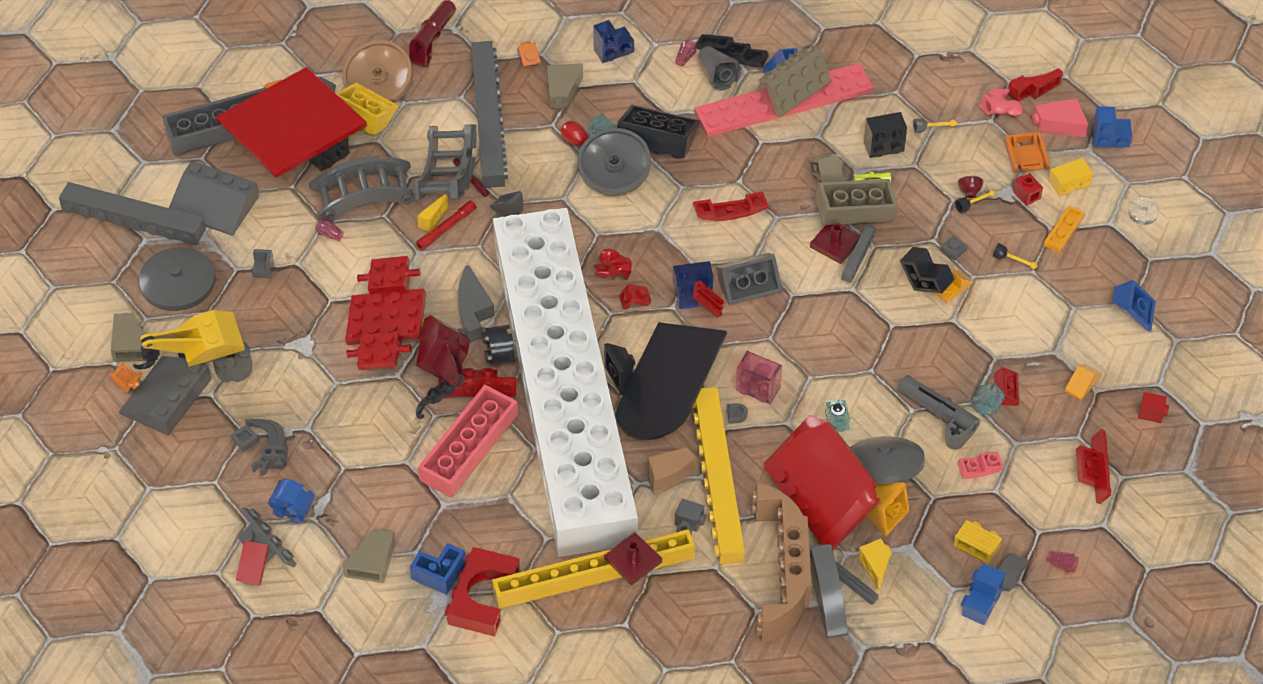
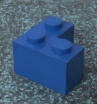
M1097 106L1092 126L1093 147H1130L1132 139L1130 119H1116L1115 107Z
M447 543L438 559L419 551L410 565L411 580L447 595L457 580L460 571L466 566L464 565L466 558L465 550Z
M985 563L982 564L979 570L975 569L971 578L973 582L969 588L971 592L969 596L965 595L961 602V607H963L962 616L985 625L1001 596L1006 573Z

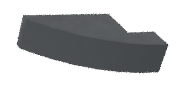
M467 265L459 282L458 308L464 335L472 343L482 338L480 322L495 316L494 303L471 267Z
M828 544L811 547L810 558L815 572L813 587L827 638L848 635L843 596L832 546Z

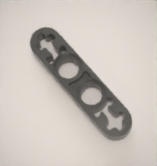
M868 224L865 226L842 274L843 281L849 283L853 281L874 239L876 227Z

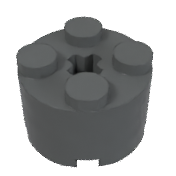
M244 341L245 351L212 360L215 374L220 380L228 383L229 381L240 382L251 374V352L249 346Z

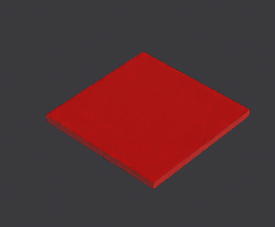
M307 67L216 116L217 122L275 178L367 127V121Z

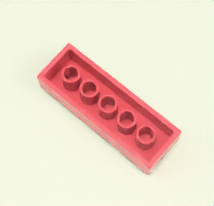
M484 385L418 466L419 481L453 498L518 416L517 401Z

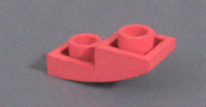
M998 452L980 453L977 458H960L957 462L963 479L982 477L1004 469Z

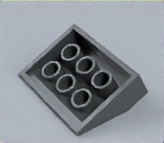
M191 161L181 176L169 208L204 217L205 227L233 236L259 198L257 183Z
M162 356L120 409L119 414L169 436L211 381L209 367L203 363L188 367L186 358Z

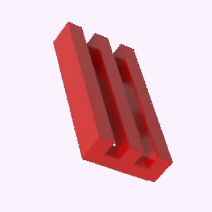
M702 281L696 282L693 298L715 317L722 316L721 310H723L722 304H724V300Z

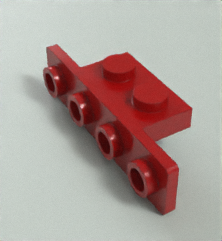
M464 368L465 382L463 386L459 389L455 387L453 393L445 397H475L484 385L508 397H515L517 395L516 377H498V370H493L492 368H483L482 370ZM439 378L438 383L440 384V382L445 379Z
M1103 429L1091 438L1092 449L1082 445L1076 448L1078 482L1095 487L1097 504H1101L1111 496L1106 431Z

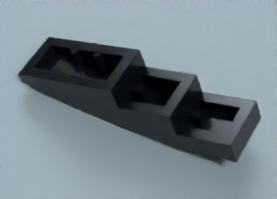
M702 34L695 44L696 49L701 50L706 46H710L736 59L739 64L763 67L769 57L767 50L752 49L750 44L734 42L733 37Z

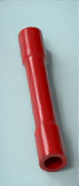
M469 200L448 219L416 241L417 247L423 251L461 219L466 218L477 209L476 204Z

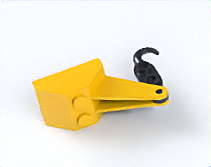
M208 311L193 316L175 330L148 333L141 336V355L143 360L147 362L139 365L133 364V367L137 370L152 367L160 355L159 350L184 353L188 367L245 351L233 312Z

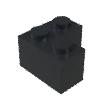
M912 247L900 260L914 291L942 294L955 280L947 264L933 263L927 248Z

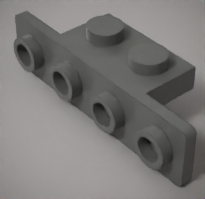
M243 507L241 511L251 523L238 536L242 544H244V541L269 545L266 563L277 554L284 564L295 567L297 563L293 560L294 555L289 550L284 549L281 539L270 532L272 529L267 523L261 521V515L253 508L250 510Z

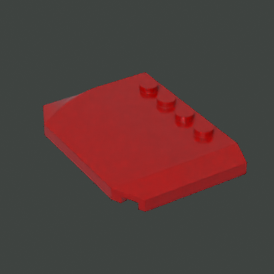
M809 415L764 462L765 470L782 493L798 506L803 516H807L808 528L817 540L823 545L831 544L832 550L880 503L875 490L877 487L876 480L830 422Z

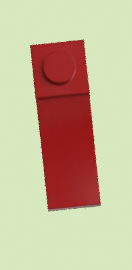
M1058 68L1039 76L1024 77L1022 75L1012 79L1008 85L1010 90L1008 96L1018 102L1028 96L1035 100L1061 85L1063 71Z

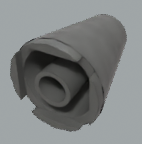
M710 46L700 50L698 58L711 86L717 90H726L732 87L731 84L734 81L737 82L739 80L741 65L736 59Z

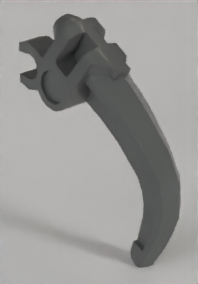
M246 419L245 422L249 427H260L266 430L269 436V446H265L261 450L262 457L252 464V472L255 473L258 468H261L260 475L264 476L268 468L281 469L287 465L288 445H286L285 434L280 424L267 419Z

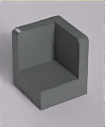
M254 249L253 278L272 279L274 269L272 250Z

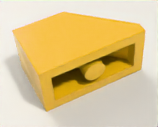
M882 539L861 546L858 555L860 562L877 589H880L889 567L890 556H892L890 547L885 545Z

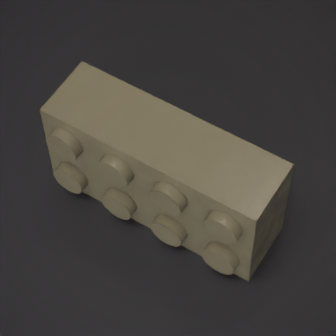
M890 179L820 182L815 194L816 204L823 225L894 221L898 209Z

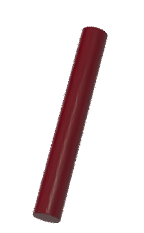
M455 158L453 164L458 167L461 165V160ZM472 174L470 182L483 197H487L489 191Z

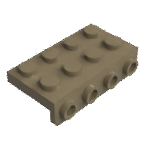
M809 44L803 46L802 50L796 54L789 56V59L779 63L772 71L765 73L759 79V82L766 86L776 116L782 117L831 82V78L821 48Z

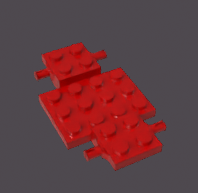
M408 256L371 259V267L368 274H357L358 282L368 281V291L370 294L351 295L345 341L347 345L360 344L358 349L347 350L346 352L347 358L358 357L357 366L359 370L396 367L397 359L401 356V353L412 352L411 344L402 345V340L421 339L426 291L424 288L409 290L410 277L421 276L420 268L409 269L410 260Z

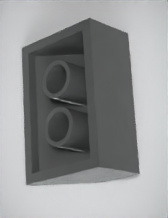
M765 253L716 266L719 284L729 305L783 291L775 254Z

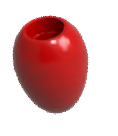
M567 121L560 131L561 136L568 143L575 146H582L589 138L586 130L575 121Z

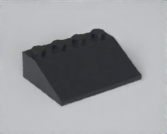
M631 105L619 119L617 128L636 133L645 141L649 150H653L657 154L666 153L674 158H684L689 152L700 120Z

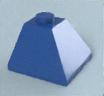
M1134 280L1115 286L1114 304L1147 331H1151L1156 301Z

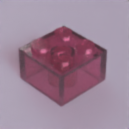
M747 351L737 366L736 391L771 405L781 388L782 365Z

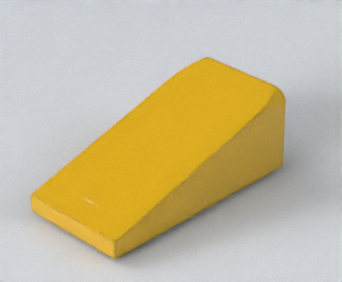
M446 194L417 216L420 229L431 232L448 209V197Z

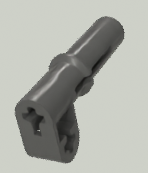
M906 375L899 383L898 392L934 413L937 419H943L949 423L945 429V443L949 448L959 449L964 446L979 427L980 419L953 403L950 397H943L909 375Z

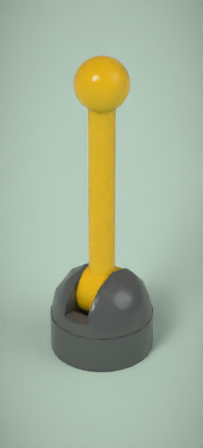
M918 118L913 120V129L915 133H921L927 127L945 125L954 127L957 122L956 120H951L950 122L926 123L924 119Z

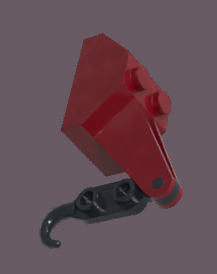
M432 315L423 321L416 366L437 378H444L445 380H442L434 388H430L427 396L419 402L416 408V417L418 419L424 418V414L421 413L426 405L439 403L442 398L451 395L455 387L459 389L465 382L462 364L468 355L470 339L461 331Z

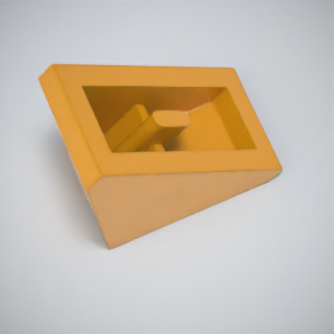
M1086 364L1078 365L1065 388V392L1081 401L1100 379L1102 373Z

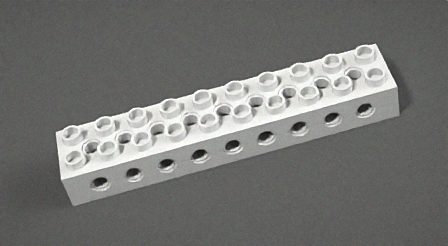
M567 208L549 209L534 213L493 218L495 251L558 557L612 549L634 532L638 534V516Z

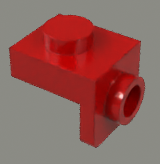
M628 284L619 295L622 307L625 310H628L632 304L649 306L652 302L648 289L644 286Z

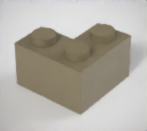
M826 153L808 158L811 176L817 177L818 183L847 181L842 172L843 161L838 154Z

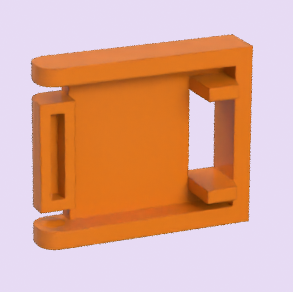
M1041 132L1005 135L1004 142L1013 172H1018V168L1020 172L1042 170L1043 165L1045 169H1050V161ZM1032 141V145L1016 146V143Z

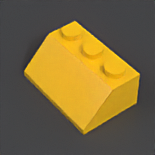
M354 83L336 93L367 121V127L362 130L373 136L386 128L399 106L358 83Z

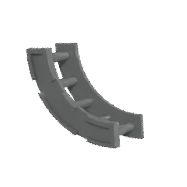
M467 124L464 125L463 130L438 131V126H429L427 131L429 149L423 174L415 181V185L412 188L415 200L422 199L429 193H449L451 198H461L465 194L463 190L468 189L473 174L475 157H472V148H476V125ZM438 138H463L464 147L462 150L438 151ZM437 158H462L461 165L458 167L436 168ZM457 174L451 180H433L434 175Z
M379 156L350 160L336 165L337 168L330 172L324 171L308 183L311 190L321 193L324 208L317 213V216L331 222L342 213L363 204L390 201L409 205L415 199L413 191L408 188L404 174L411 168L410 162L394 157L380 159ZM379 174L382 186L369 188L365 175ZM387 175L397 177L400 187L390 186ZM358 177L362 190L348 194L345 181ZM338 185L342 197L331 202L328 191Z

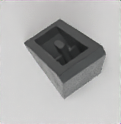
M521 191L501 195L490 205V208L504 217L519 215L523 211V194Z

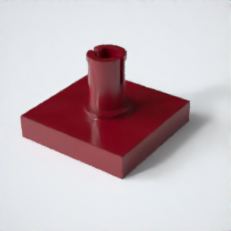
M839 223L825 225L811 241L810 248L842 264L854 250L861 235Z
M636 532L604 555V560L631 586L662 563V557Z

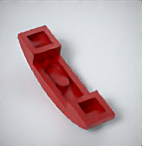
M764 192L746 194L745 199L713 204L711 199L694 201L693 207L697 218L709 221H727L761 212L768 208V203Z

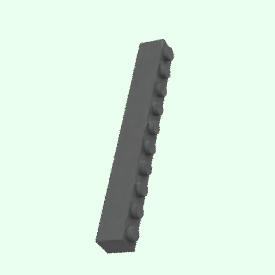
M492 41L471 42L483 186L485 188L505 187V179H508V170L503 166L507 165L506 154H502L503 151H506L505 140L501 141V138H504V127H500V124H503L502 113L499 114V111H502L501 100L497 99L501 98L500 87H496L499 84V74H495V71H498V61H494L497 58V49L493 48Z

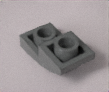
M1012 553L1008 554L998 570L1006 573L1002 590L1010 592L1018 583L1019 575L1028 566V559Z

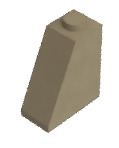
M583 63L547 65L550 109L568 108L583 79Z
M133 313L114 314L111 354L114 362L146 361L143 360L140 350L142 346L140 337L144 334Z
M374 529L344 562V577L384 583L396 543L394 532L387 529Z

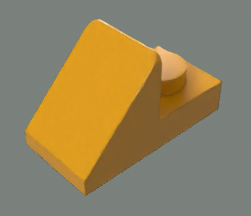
M951 269L955 280L942 294L934 293L946 304L973 284V281L959 270Z

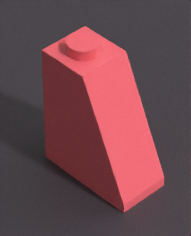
M1077 98L1035 106L1032 120L1037 125L1039 131L1086 137L1088 122Z

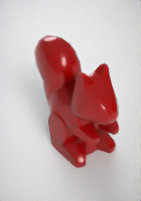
M608 248L601 251L598 259L602 264H594V268L597 269L595 274L601 278L612 276V280L617 275H623V278L628 280L632 271L630 258L620 255L614 249Z

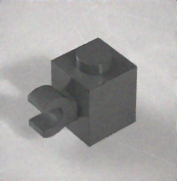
M682 498L675 512L677 532L689 529L691 536L692 531L697 532L700 525L703 526L706 521L707 514H704L705 506Z

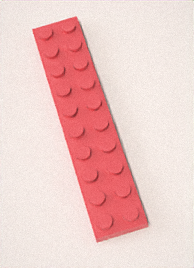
M860 63L828 71L831 82L782 117L873 93L874 87ZM766 88L695 107V114L698 120H700V124L707 137L781 118L776 116Z

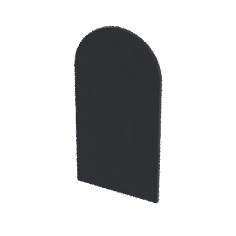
M658 322L617 406L616 418L622 431L636 439L651 440L664 437L677 430L688 418L726 338L727 331Z

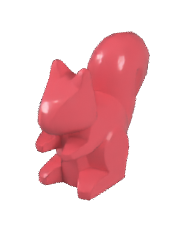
M994 88L989 90L990 96L983 94L984 101L979 103V106L987 115L1008 113L1012 116H1019L1023 113V106L1020 102L1005 99L1008 97L1009 89Z

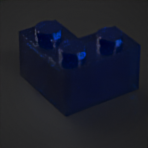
M610 20L593 25V50L602 63L634 52V39L625 26L615 29Z
M710 261L673 266V284L679 309L698 307V301L693 298L696 282L702 281L713 290V272Z

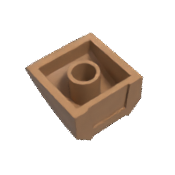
M682 448L648 457V482L652 492L657 494L666 491L688 478L696 469V456L688 448Z

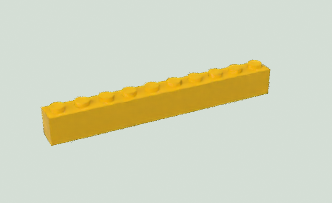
M718 387L702 388L692 409L696 411V413H693L694 425L698 424L696 439L701 442V445H698L699 457H703L701 471L706 474V478H703L704 489H708L709 493L706 494L707 506H711L709 521L714 524V528H711L712 540H716L717 545H714L715 557H719L720 565L744 562L745 550Z
M689 529L645 540L662 557V563L654 569L695 559V544ZM606 550L493 579L492 585L497 607L502 609L622 578V576L604 560V555L610 551Z

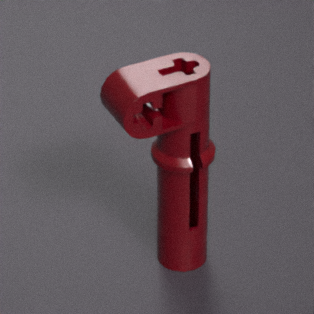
M443 0L428 20H424L421 24V29L410 41L409 58L412 64L426 68L429 66L432 59L433 41L441 35V30L456 12V6L452 1Z

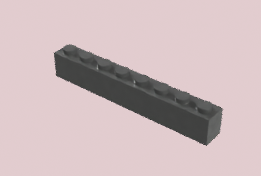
M71 182L67 183L59 196L61 209L66 212H73L84 217L114 223L118 226L148 232L152 235L163 236L167 239L178 240L186 244L198 245L206 230L204 217Z

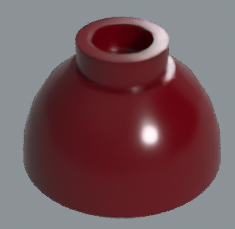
M965 176L958 180V186L966 198L977 197L976 194L982 189L984 180L978 176Z

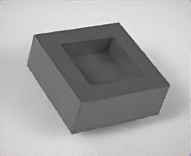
M952 236L941 246V251L955 261L967 251L968 246L955 236Z
M247 424L231 434V439L242 451H245L259 441L258 436Z

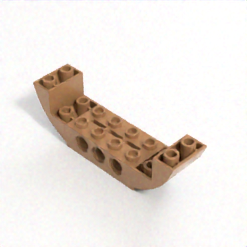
M757 482L756 490H753L752 514H756V521H777L778 564L780 565L779 582H781L780 600H782V604H762V612H758L757 636H761V644H764L787 633L801 618L804 609L809 608L811 572L807 516H803L798 506L784 493L769 485Z

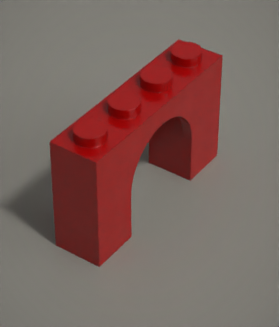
M472 547L471 553L466 555L464 571L461 570L459 573V584L453 588L452 602L447 604L445 616H447L448 625L495 637L501 622V609L477 603L470 598L468 593L478 582L519 573L520 558Z

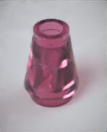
M685 40L681 43L675 60L677 65L684 66L697 52V45L693 41Z
M321 218L315 227L318 235L340 241L344 235V232L328 218Z
M1050 550L1046 561L1069 573L1076 570L1079 558L1074 553Z

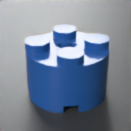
M283 479L282 482L281 480L278 481L268 500V504L273 509L272 513L279 518L287 516L294 523L301 524L315 500V495L310 489L308 492L303 490L304 485L291 479Z

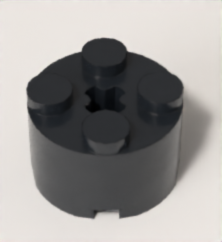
M509 324L485 328V332H481L482 342L487 347V351H484L485 361L490 363L491 366L515 362V359L511 358L512 355H515L512 333L508 334L507 329H510Z

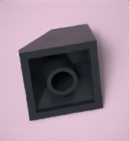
M606 343L604 344V367L619 394L623 395L634 373L635 359L632 354L629 355L626 348Z

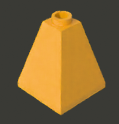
M903 482L876 484V495L880 499V503L866 517L884 536H887L909 512L906 484Z

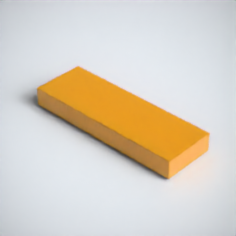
M1069 205L1044 241L1043 246L1061 253L1084 219L1085 212Z

